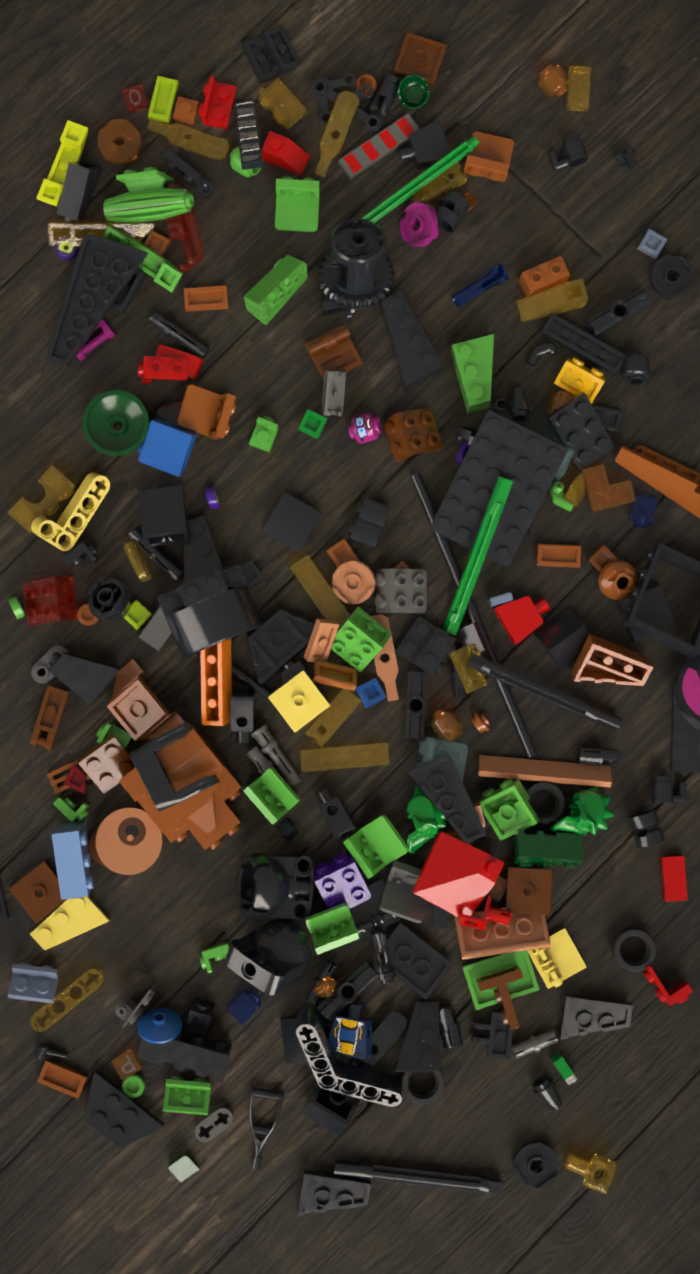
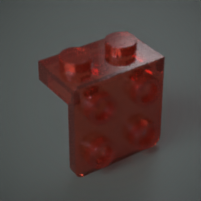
M53 576L23 585L27 623L30 627L56 621L78 620L72 577Z

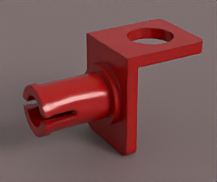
M488 895L483 919L461 914L460 925L484 931L489 921L509 925L512 911L494 908L492 905V895Z

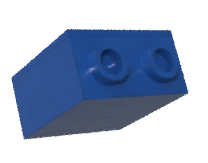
M155 418L149 422L145 442L138 449L137 454L140 455L138 461L180 477L185 473L198 433L160 418Z

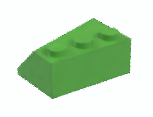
M289 255L279 259L273 269L244 296L246 309L266 326L308 278L307 264Z

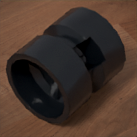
M449 190L440 202L442 206H437L435 212L438 227L453 233L460 224V218H463L470 208V204L463 196Z
M648 810L628 817L631 830L636 832L633 837L637 848L651 846L665 840L662 829L657 827L659 819L656 810Z

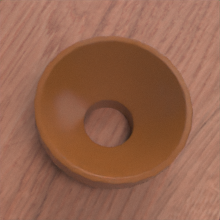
M615 560L609 562L601 570L598 578L599 588L608 598L623 600L628 598L634 586L638 585V575L631 564L622 560ZM620 577H626L628 580L627 586L623 589L617 587V581Z

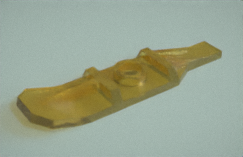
M348 91L342 92L335 102L320 142L321 157L315 174L325 178L332 159L341 151L353 116L359 105V99L356 94ZM334 131H339L340 133L337 139L332 137Z
M150 119L147 126L148 130L164 135L171 144L212 159L221 160L225 158L230 148L226 139L209 135L180 123L166 124ZM187 134H191L192 139L185 140L184 136Z

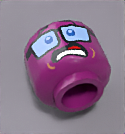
M372 413L353 417L351 426H348L351 438H355L360 444L379 438V433H382L378 416H374Z

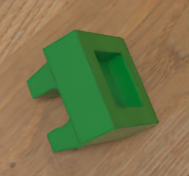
M307 409L298 430L318 439L327 422V418Z

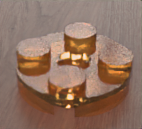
M114 119L99 131L98 146L107 161L115 164H125L136 160L141 149V137L132 123L124 119ZM118 137H122V140L125 141L121 146H117L114 143L115 140L118 141Z

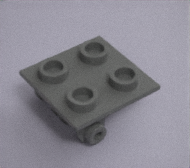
M156 982L139 1004L131 998H125L116 1007L117 1016L125 1021L122 1026L123 1028L128 1022L131 1025L143 1011L140 1007L141 1004L146 1006L157 992L153 989L157 984Z

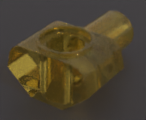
M570 1153L565 1163L566 1169L584 1176L583 1186L602 1194L608 1192L617 1166L616 1162L594 1154L591 1160L588 1161ZM597 1170H604V1175L601 1178L594 1177Z

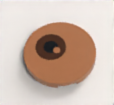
M122 808L110 813L99 824L95 835V849L101 862L111 871L123 875H134L147 870L157 860L162 848L161 830L147 812L137 808Z

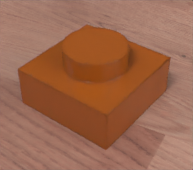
M178 96L173 119L194 125L200 105L199 101Z

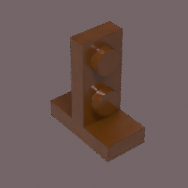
M519 966L476 979L480 991L497 986V989L493 991L497 1003L501 1002L504 1011L500 1012L504 1025L508 1024L511 1030L520 1026L506 983L523 978Z

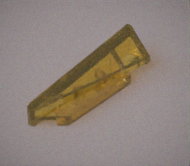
M49 220V244L53 246L71 242V247H81L85 233L102 238L108 226H112L141 242L147 233L154 228V221L126 223L110 222L108 220H79L75 222Z

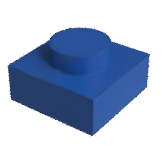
M376 678L355 689L365 708L386 698Z

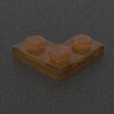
M604 464L581 471L592 513L636 501L630 480L609 485Z

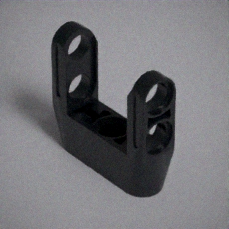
M189 721L148 741L130 753L133 764L159 812L220 782L217 775L214 774L203 777L176 791L156 751L178 741L193 730Z

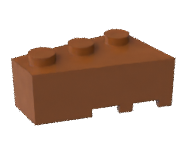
M589 634L571 673L573 681L576 682L587 680L594 681L595 683L615 682V684L644 686L653 669V665L648 656Z

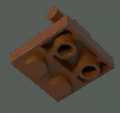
M344 325L305 344L323 381L324 370L346 371L347 373L363 365L349 337V330Z

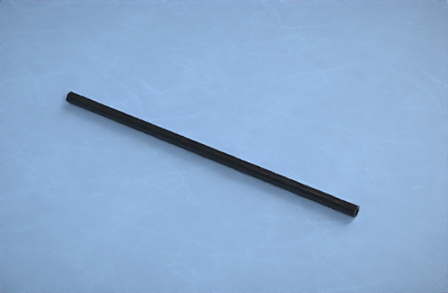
M416 473L410 476L431 526L437 512L421 474ZM433 531L457 589L462 577L460 567L447 537ZM471 596L466 613L471 624L477 622L493 662L500 664ZM494 679L526 757L530 758L537 755L509 685Z

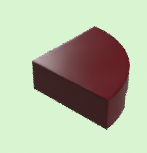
M73 764L64 785L84 794L87 788L85 773L78 765Z

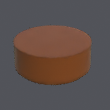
M84 604L78 609L77 617L82 624L92 626L99 621V618H96L90 612L89 604Z

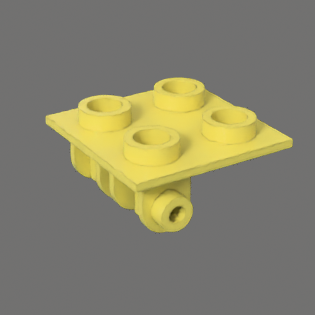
M565 928L549 936L550 947L527 950L548 989L553 986L558 987L562 985L563 980L586 968Z

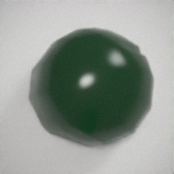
M412 74L407 75L400 81L397 94L405 108L416 110L422 108L428 102L430 88L424 77Z

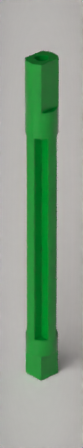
M499 476L443 627V631L447 634L456 636L513 484V480Z

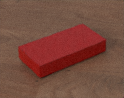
M662 856L661 868L664 901L688 900L684 856Z

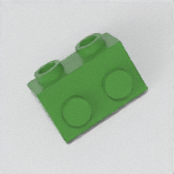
M179 1076L166 1079L164 1112L208 1115L211 1083H207L206 1079L195 1078L194 1081H185V1078Z

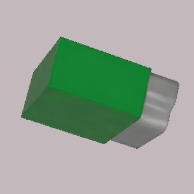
M560 1053L550 1058L568 1085L577 1080V1077Z

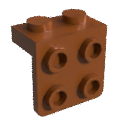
M474 132L472 137L475 136L480 144L467 155L464 173L505 182L514 141L482 132Z
M192 384L188 385L177 418V425L213 439L224 438L230 429L228 422L230 415L234 413L236 403L234 402L236 396L229 393L219 395Z

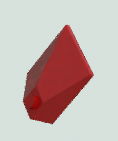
M439 831L412 893L460 918L461 914L471 916L495 885L504 862Z

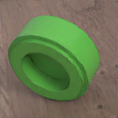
M18 598L8 599L16 618L24 617L25 612Z
M131 1074L123 1081L122 1090L131 1098L139 1097L145 1090V1080L138 1074Z

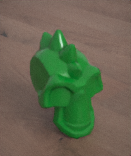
M591 786L588 789L575 793L573 802L569 805V808H571L570 817L567 816L555 822L551 830L569 831L580 835H586L588 832L595 835L597 829L607 830L608 827L605 819L614 817V813L606 807L610 797L600 794L598 786Z
M416 787L413 797L407 804V813L409 814L407 817L412 819L416 828L412 834L408 835L407 846L412 854L427 841L434 838L439 831L444 832V827H446V818L421 788Z

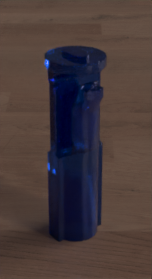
M499 264L498 269L495 267L491 268L488 274L453 294L451 298L459 308L493 286L501 285L502 279L507 281L509 275L504 266Z

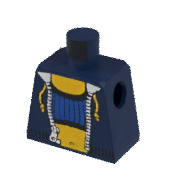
M349 1003L348 1015H336L328 1038L333 1053L361 1059L372 1057V1020L361 1018L363 1005Z

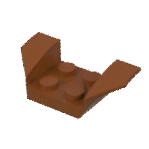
M132 659L117 673L113 697L110 699L107 708L134 741L154 739L186 723L177 711L171 714L141 679L146 673Z

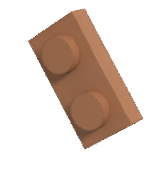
M317 618L304 654L306 661H327L339 627V623L336 620Z

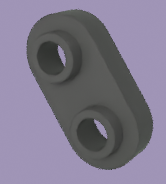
M62 646L52 647L33 666L31 674L36 682L46 684L56 677L49 672L48 668L50 665L48 662L56 653L61 654L63 651L69 653L66 648ZM44 668L46 670V674L41 677L39 675V670Z

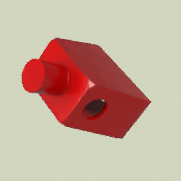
M526 596L498 606L494 609V612L513 645H516L544 623L540 614L549 610L550 607L544 598L533 603L531 598Z

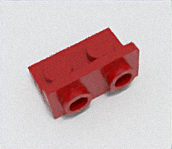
M210 76L209 83L206 82L204 85L203 95L205 96V101L200 103L199 116L202 118L203 125L228 130L237 86L216 82L215 77Z

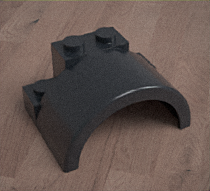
M240 564L222 571H214L157 597L183 659L263 626ZM185 605V609L178 611L180 607Z

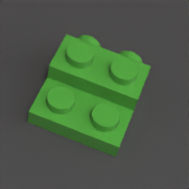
M510 778L501 783V788L497 790L489 788L482 793L483 797L479 801L484 815L500 841L516 834L518 829L524 830L537 824L539 818L528 802L530 797L519 779L512 781Z

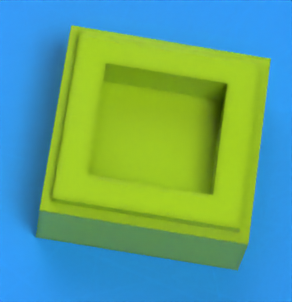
M136 599L131 604L130 610L124 618L136 630H139L153 614Z

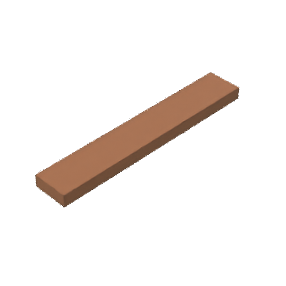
M479 755L478 776L611 788L612 784L610 766H592L578 763Z

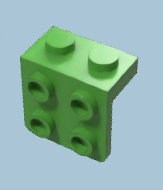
M292 177L276 179L275 228L283 231L316 232L319 216V181H315L313 178L294 180Z
M381 815L343 842L368 879L409 851L408 846L386 815Z

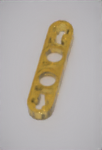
M97 967L87 970L54 997L53 1004L55 1001L60 1000L65 1004V1010L58 1013L54 1010L52 1003H47L32 1016V1028L35 1031L43 1032L51 1027L102 985L105 979L104 972ZM90 973L93 975L97 973L99 975L97 979L99 983L94 981L86 987L84 983L91 978ZM78 986L82 989L83 994L80 998L72 997V987ZM49 1011L51 1016L44 1022L46 1026L43 1024L38 1025L37 1021L39 1018L37 1016L42 1018Z

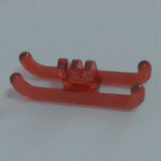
M169 183L167 185V188L185 189L177 183ZM192 207L191 211L185 213V215L180 214L165 219L166 223H173L167 225L168 231H175L169 234L170 239L181 240L187 261L178 266L181 272L190 271L204 257V250ZM190 238H192V242H193V245H194L195 256H194V253H193V249H192V245H191Z

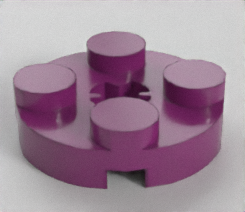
M421 202L410 204L404 211L407 212L405 218H401V236L410 246H427L439 234L435 207ZM419 220H420V223H421V224H420V228L418 229V228H417V224H419Z

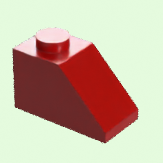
M269 131L262 147L263 161L300 176L303 175L310 155L292 140Z

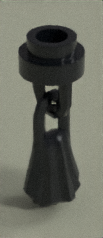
M377 928L370 935L379 962L380 973L377 974L378 980H381V984H388L394 982V977L396 976L395 971H391L388 961L386 931ZM380 953H384V958L381 959ZM383 966L387 967L386 972L383 971Z

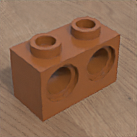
M559 256L522 272L519 283L528 300L567 283L570 273L562 256Z

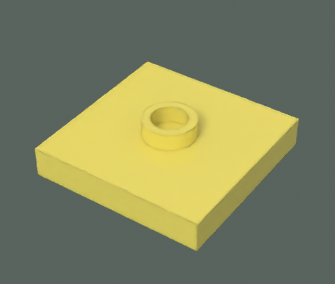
M304 670L268 697L294 732H297L330 707Z

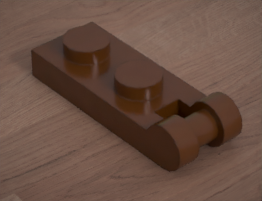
M47 686L30 739V745L44 746V749L52 751L70 692ZM42 730L49 732L47 738L41 736Z

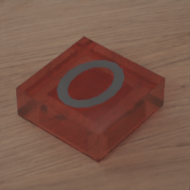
M142 84L122 90L128 113L149 107Z

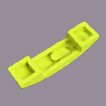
M69 120L67 121L60 138V148L47 179L44 178L37 200L58 207L69 162L80 161L87 138L88 127Z

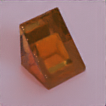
M470 192L463 195L470 204L468 209L470 211L479 200Z
M327 975L313 988V991L321 997L332 996L337 982Z

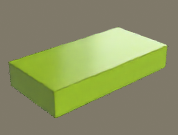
M157 76L148 119L170 123L179 86L178 80Z

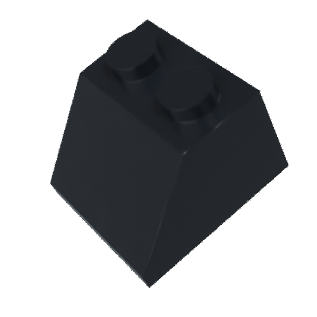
M316 1083L301 1113L340 1136L349 1126L361 1099L322 1089Z

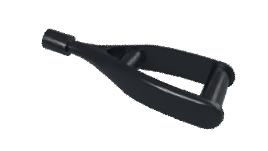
M255 1086L252 1087L249 1121L255 1143V1155L252 1161L253 1169H260L263 1147L278 1123L284 1098L283 1090L279 1092L255 1088ZM254 1097L280 1101L277 1116L272 1127L254 1124ZM257 1134L265 1135V1137L260 1139Z

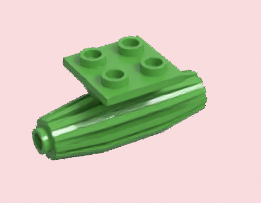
M148 167L144 168V172L126 170L124 174L116 175V179L125 183L129 192L105 199L103 210L106 219L110 222L138 223L162 220L190 212L191 207L194 206V198L187 189L163 188L164 184L174 183V178L166 175V172L158 171L157 168Z

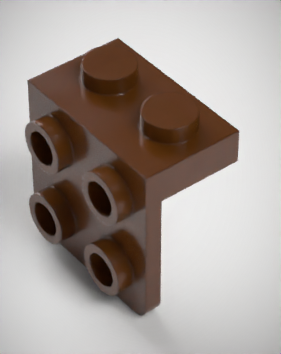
M430 408L398 412L383 421L395 462L403 461L414 454L436 451L443 446L433 412Z

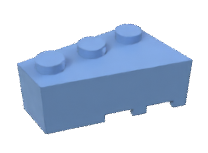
M85 820L60 823L51 835L61 900L87 897L91 889L94 888V880L89 870L91 860L87 847L88 840Z

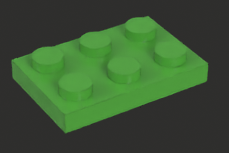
M527 950L498 954L462 965L475 1010L497 1004L493 991L497 989V986L480 991L476 979L519 966L523 978L506 983L511 999L539 990Z

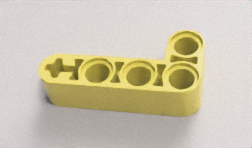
M97 473L88 474L57 523L43 516L37 517L31 524L33 533L60 550H70L109 491V480ZM88 497L89 502L85 507H83L82 502L85 498ZM74 516H76V517H77L76 523H75L74 525H71V524H70L71 519H72ZM47 523V530L41 533L42 525ZM65 534V541L59 544L60 536Z

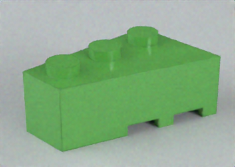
M494 334L453 344L451 347V357L467 413L489 408L491 401Z

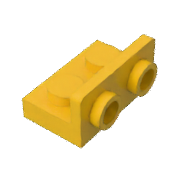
M573 357V359L567 358L554 384L574 395L584 392L592 404L605 382L604 373L593 367L590 370L583 366L585 363L576 357Z

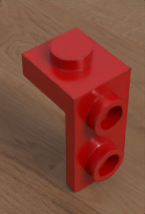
M144 356L142 364H138V377H142V384H151L152 379L186 381L188 378L187 358Z
M650 965L643 972L650 984L653 982L658 990L655 993L662 1003L666 1002L670 1006L677 1002L678 1004L683 1003L689 999V994L693 992L685 981L666 991Z

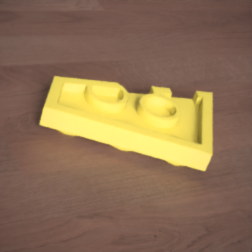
M89 896L67 899L30 935L44 950H47L110 921V919Z

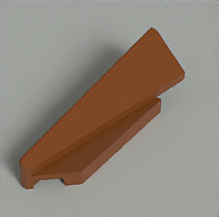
M643 445L636 446L634 450L622 446L615 459L616 463L700 518V473Z

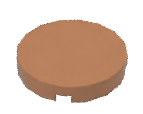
M360 561L344 562L337 567L332 578L333 591L344 603H363L371 597L375 590L376 580L373 571L368 565Z

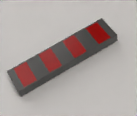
M408 113L339 159L338 164L351 180L408 142L409 135L419 130V127Z

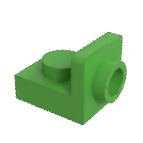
M258 417L249 445L270 453L279 427L275 423L276 421L270 417Z
M107 723L106 726L102 725L97 733L99 737L98 743L114 734L125 749H127L132 740L127 731L112 723Z
M59 797L53 803L71 822H75L77 819L79 821L83 820L89 813L87 809L91 806L88 803H84L76 810L75 807L77 805L69 797Z
M230 942L203 949L200 956L202 968H206L208 973L213 972L214 967L211 958H214L215 961L225 959Z

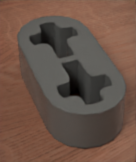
M220 1106L199 1121L195 1129L196 1138L201 1142H208L232 1124L234 1117L232 1109L228 1106ZM220 1112L222 1114H228L227 1122H225L224 1120H221L218 1123L215 1122L216 1120H218ZM212 1124L213 1127L209 1130L208 1136L206 1133L203 1135L200 1133L202 1130L201 1126L207 1128Z

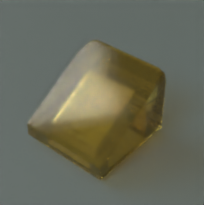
M582 473L577 476L564 496L566 501L576 507L585 496L584 474Z

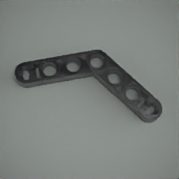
M307 1008L297 1013L296 1035L315 1079L322 1089L390 1107L397 1106L402 1102V1082L399 1077L336 1060L316 1012Z

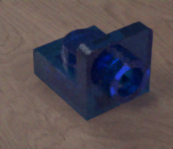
M637 494L628 520L634 521L633 524L639 527L650 526L654 522L653 516L658 500Z
M245 988L226 1010L243 1025L261 1007L259 1002L261 999L253 990L249 992Z

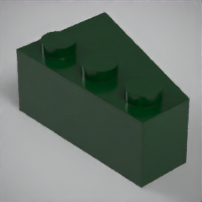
M518 829L513 837L514 865H519L520 868H532L533 865H542V868L545 869L555 868V865H564L566 869L577 868V865H581L583 862L582 834L556 832L555 835L544 834V831H536V834H524V830Z

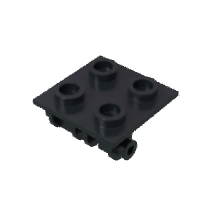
M383 879L367 886L371 894L369 900L349 909L362 939L371 935L374 929H383L402 919L380 910V903L385 889Z

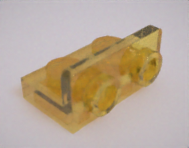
M279 78L266 89L263 87L259 89V102L265 109L269 108L274 113L273 117L277 123L283 124L287 129L307 113V109Z

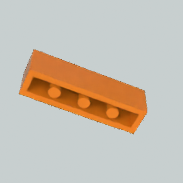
M231 638L201 651L202 725L224 726L231 722Z

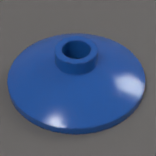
M168 1008L151 1009L145 1012L137 1023V1031L140 1037L147 1042L155 1044L173 1040L182 1030L180 1015Z

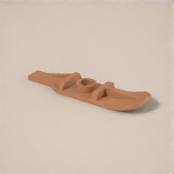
M383 614L371 616L391 632L388 617ZM391 635L384 647L374 657L376 672L385 684L388 701L399 700L395 683L399 670ZM382 654H387L389 656V660L387 662H383L380 657Z

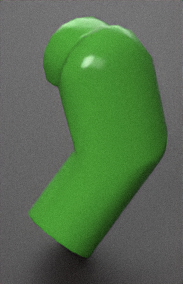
M559 481L554 482L549 490L552 502L571 512L575 502L564 496L563 483Z

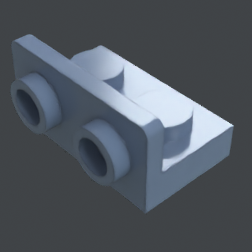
M28 963L13 964V975L8 998L53 1004L59 980L57 969L51 966L36 967Z

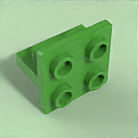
M270 767L244 790V793L272 825L300 801V798L273 767Z
M347 903L305 918L317 955L360 939V934Z

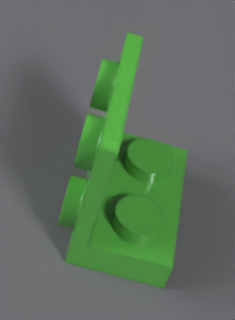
M357 607L336 633L331 649L361 672L384 647L392 633L360 607Z

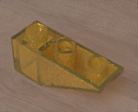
M583 279L554 286L518 300L517 306L521 321L525 322L549 316L552 313L557 314L582 308L587 303L588 296Z

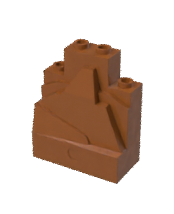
M191 725L193 730L188 732L185 737L156 751L176 791L203 777L214 774L217 775L219 783L159 812L136 767L122 777L119 782L133 800L140 803L171 843L175 840L180 843L189 835L187 831L190 830L205 850L209 847L213 850L223 842L220 838L226 833L231 836L240 829L238 824L242 821L226 800L233 801L241 794L239 790L243 786L196 726Z

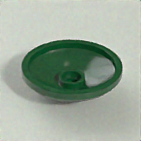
M110 390L99 394L88 404L83 415V431L87 440L96 450L110 456H122L135 451L146 439L149 429V416L145 406L136 396L126 391ZM117 423L122 424L119 430L114 428Z

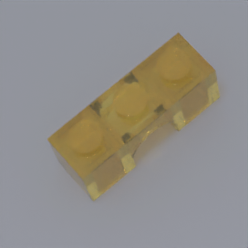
M53 465L37 480L45 488V498L38 504H31L22 497L8 512L13 519L30 533L33 532L31 524L35 518L42 516L46 518L48 515H53L59 508L58 504L63 499H68L74 492L73 488L75 485Z

